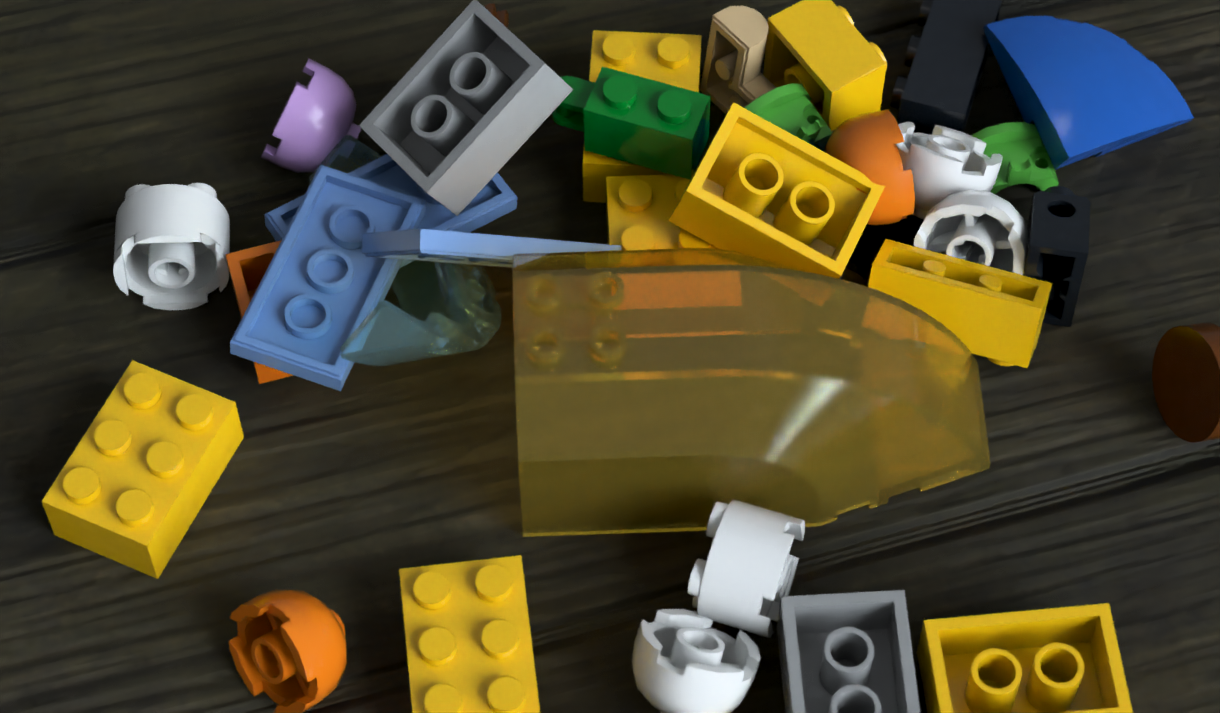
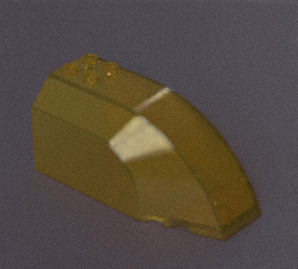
M679 248L513 254L515 392L523 537L706 531L715 503L719 501L729 504L733 499L805 521V527H819L837 521L839 514L865 505L872 509L887 504L889 497L919 487L922 492L990 468L991 461L978 362L966 345L952 331L924 311L901 299L850 281L799 269L749 254L723 249Z

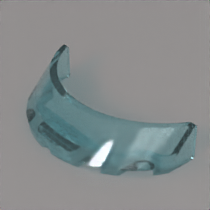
M345 135L323 160L321 165L349 173L382 156L353 136ZM319 166L309 177V185L312 182ZM413 261L399 268L391 284L401 309L386 300L379 302L340 347V352L343 359L372 366H390L483 348L499 330L501 325V308L495 299L497 294L483 266Z

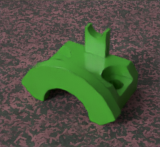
M790 83L777 87L759 96L744 107L822 151L825 150L832 134V130L811 103L812 98L802 84Z
M1006 122L986 127L970 135L987 143L983 154L990 158L992 154H1001L1003 156L991 193L996 194L998 191L1016 184L1035 185L1037 190L1040 189V191L1058 186L1059 182L1054 166L1035 125L1026 122Z

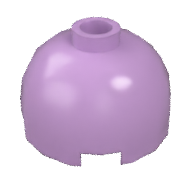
M308 59L303 72L312 77L307 87L298 82L296 83L273 130L272 135L281 139L277 148L267 144L261 158L279 167L294 172H315L320 164L328 166L337 153L348 157L361 131L360 126L352 123L357 105L352 89L334 71Z

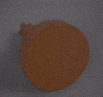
M1208 322L1173 327L1160 339L1153 359V390L1159 411L1168 427L1182 440L1197 443L1220 439V327Z

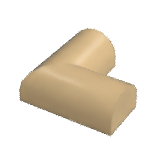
M731 6L713 14L700 91L705 95L711 96L710 100L725 114H727L733 102L744 108L759 96L777 88L760 72L769 31L768 22L760 12L746 6Z

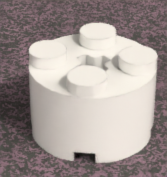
M192 183L188 186L180 184H161L155 186L139 184L130 187L126 191L125 200L120 205L116 215L113 276L119 289L126 295H128L130 289L143 296L144 305L161 310L195 308L207 303L208 294L218 287L221 292L229 280V268L225 254H228L230 251V219L227 210L217 199L215 189L205 183Z
M735 499L729 504L717 501L710 515L706 533L708 537L713 538L707 561L699 558L696 560L688 584L687 593L694 596L692 607L697 608V614L725 625L770 638L773 634L771 620L778 622L780 597L789 595L799 560L798 557L790 555L789 552L794 539L803 541L805 521Z

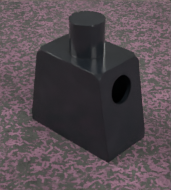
M1063 186L1049 187L1045 191H1038L1033 194L1027 221L1029 237L1023 276L1052 283L1043 323L1071 327L1088 257L1091 201L1086 197L1075 196L1070 189ZM1044 258L1057 260L1061 265V274L1054 278L1043 277Z

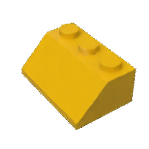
M733 102L669 221L812 300L821 303L842 276L885 186L873 183L862 172ZM856 187L859 188L860 190L866 192L867 194H865V193H863V192L857 190Z

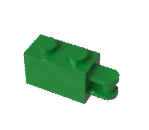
M603 66L595 83L573 76L560 77L573 91L551 113V118L560 126L584 132L585 151L689 180L692 178L709 138L711 96Z

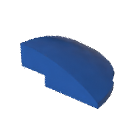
M1053 16L1009 18L987 24L983 27L1024 122L1035 124L1055 170L1093 155L1096 157L1194 119L1184 98L1159 66L1129 45L1126 40L1107 30L1085 22L1079 23L1067 19L1054 18Z

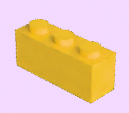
M885 239L872 263L860 323L877 327L879 331L888 335H907L929 341L942 350H961L987 357L989 361L1000 366L1016 365L1028 368L1038 343L1052 283Z

